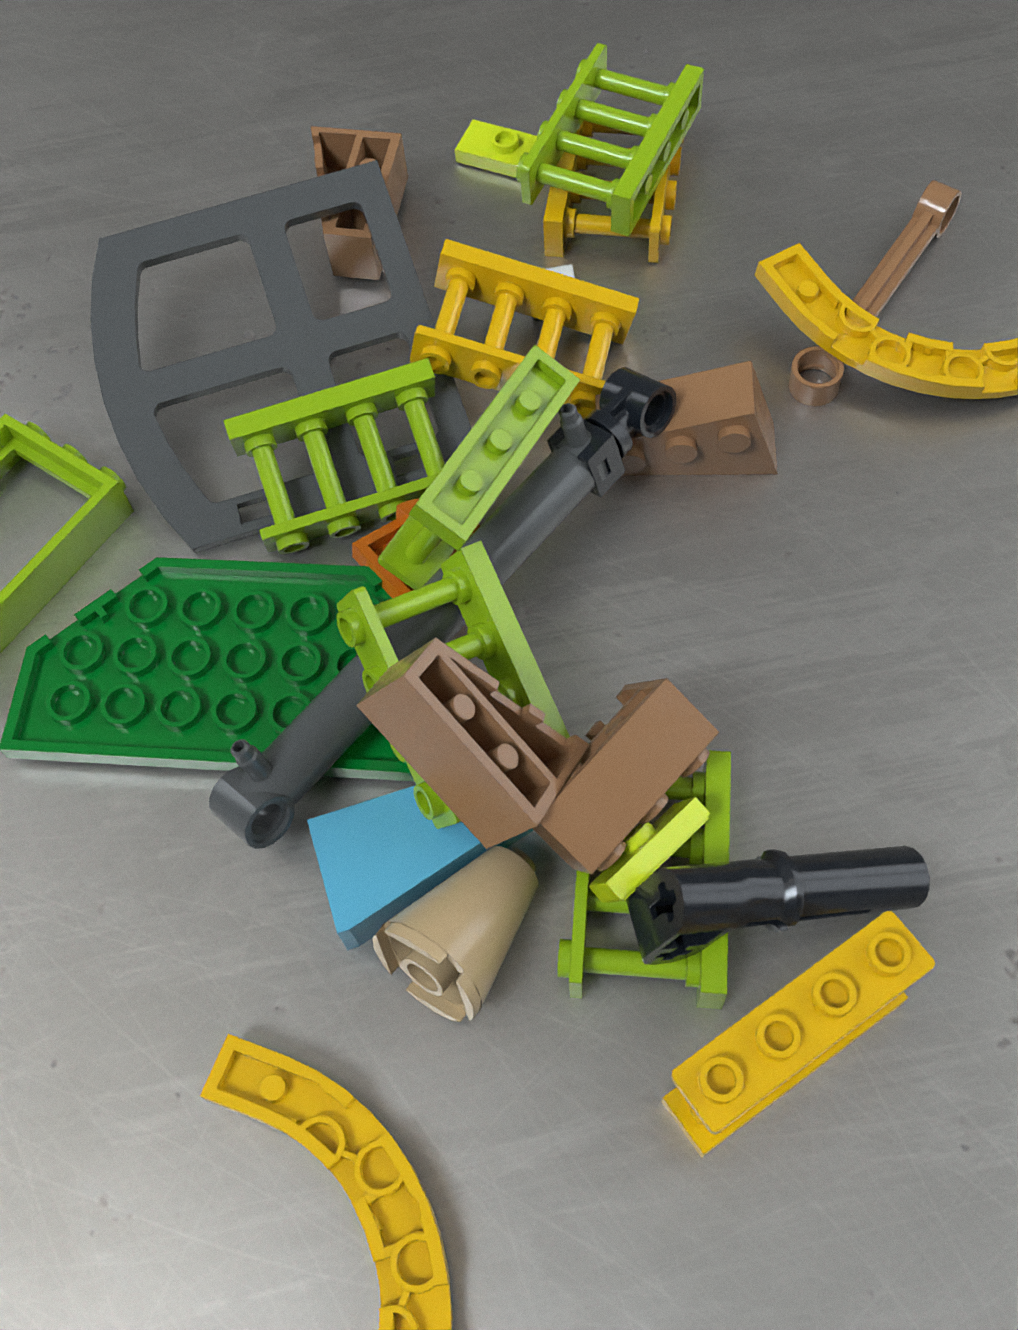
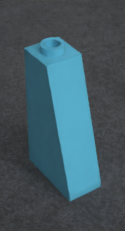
M414 786L307 820L336 931L347 950L359 947L370 940L386 921L488 850L462 822L437 829L433 821L426 819L419 810L414 798ZM530 829L495 846L510 847L534 830Z

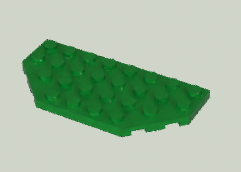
M156 557L140 568L141 576L117 593L110 589L75 613L74 616L77 618V621L51 639L45 634L26 647L2 734L0 751L7 758L229 771L239 766L236 763L235 757L231 754V746L235 741L240 739L247 740L250 745L256 746L262 753L357 655L355 647H349L345 643L338 629L337 614L339 611L337 603L351 590L362 586L366 588L373 605L392 598L382 588L380 577L369 566ZM373 723L323 775L325 777L415 782L407 763L401 762L396 757L389 741Z

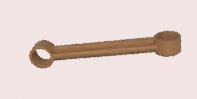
M932 180L918 201L912 219L854 297L853 302L873 316L877 317L933 237L940 238L947 229L959 205L962 195L960 190L936 180ZM812 346L801 350L792 361L788 384L791 395L795 400L807 406H823L832 402L840 390L844 363L819 346ZM811 369L821 370L830 375L832 380L820 384L812 383L802 378L800 373Z

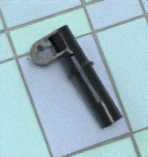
M908 846L789 856L786 852L777 849H770L764 851L762 856L751 860L663 867L656 870L641 883L626 899L643 963L660 965L682 960L699 953L731 929L765 926L767 929L777 933L788 931L787 926H795L799 921L920 907L926 900L930 889V876L922 855L914 848Z

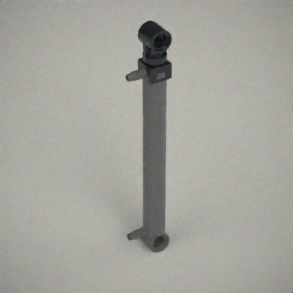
M623 367L618 368L606 380L600 394V409H594L584 419L577 412L574 404L566 403L562 405L558 412L561 418V426L547 440L551 450L549 456L469 537L462 547L482 541L501 585H503L590 492L602 497L625 473L622 458L632 449V438L637 433L653 438L665 430L674 415L676 407V393L672 387L632 369ZM440 568L423 586L441 580L443 577L442 569ZM449 602L386 627L384 630L398 661H400L435 637L444 644L449 642L466 623L458 605ZM358 654L262 753L256 746L250 745L244 739L235 741L231 746V754L235 757L236 763L239 766L229 770L215 784L209 797V807L212 813L248 846L260 849L266 848L278 841L289 829L294 818L295 805L372 724L356 706L367 693L362 680L364 667Z

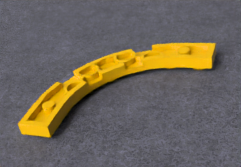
M800 243L758 262L754 276L791 321L819 347L863 374L913 392L945 398L990 399L1018 395V338L984 343L981 349L976 350L953 349V342L930 339L908 332L906 338H903L877 326L879 318L873 316L847 297L829 279Z
M227 1034L200 1097L287 1134L308 1149L339 1181L352 1201L351 1204L364 1229L373 1262L376 1264L381 1308H379V1330H452L453 1312L450 1275L443 1239L429 1198L415 1169L396 1140L353 1095L316 1069L286 1055Z

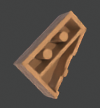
M311 126L317 177L377 160L396 216H398L408 181L402 133ZM350 209L322 217L323 235L333 276L379 280L382 267L363 213L358 209Z
M752 361L659 381L672 387L676 393L674 415L665 430L656 437L648 438L637 433L632 438V449L622 458L625 473L622 476L778 474L774 422ZM600 394L596 395V409H600Z
M435 637L389 667L356 706L481 844L488 849L538 826L590 744L577 735L565 738L543 723L545 718L544 712L531 703L522 708L497 691L499 686L498 680Z
M667 678L627 684L622 688L616 698L624 706L606 725L599 720L590 728L585 735L591 741L590 745L538 826L532 828L574 870L593 874L596 869L604 871L614 864L626 849L627 844L623 839L639 822L645 824L658 815L669 799L665 792L680 776L682 778L688 777L699 769L710 754L706 747L717 736L719 731Z

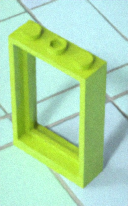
M6 413L0 418V479L21 458H24L89 498V500L0 591V654L134 512L124 493V490L127 488L126 484L114 471L105 466L98 470L90 465L86 458L73 446L64 444L60 447L52 442L50 437L33 422L28 421L24 425Z

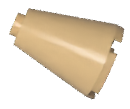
M493 846L381 926L379 931L372 937L374 950L382 965L391 975L400 967L413 980L405 990L433 1012L455 1022H461L466 1014L469 1021L472 1020L481 1010L539 886L534 862L526 853L516 847L504 848Z

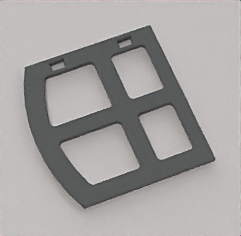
M377 160L99 238L92 276L90 321L94 362L103 402L118 443L137 480L163 518L194 553L259 534L260 529L275 525L272 514L242 523L239 509L266 501L264 489L217 503L209 501L184 469L169 445L156 419L160 409L279 373H288L293 377L299 397L336 386L330 368V362L334 357L398 338L404 339L411 350L418 325L435 329L434 320ZM350 209H358L364 215L391 293V298L377 305L329 319L319 320L313 316L286 232L294 225ZM247 242L251 247L276 323V331L268 337L152 371L143 370L141 368L138 340V300L141 272L151 266L231 243ZM434 374L435 396L428 398V402L438 428L436 438L446 464L472 428L454 377ZM346 423L328 429V433L324 436L346 502L377 493L366 458L357 449L350 425ZM416 442L386 451L397 486L427 477L424 467L396 476L394 461L420 454ZM315 473L284 482L295 518L326 509Z

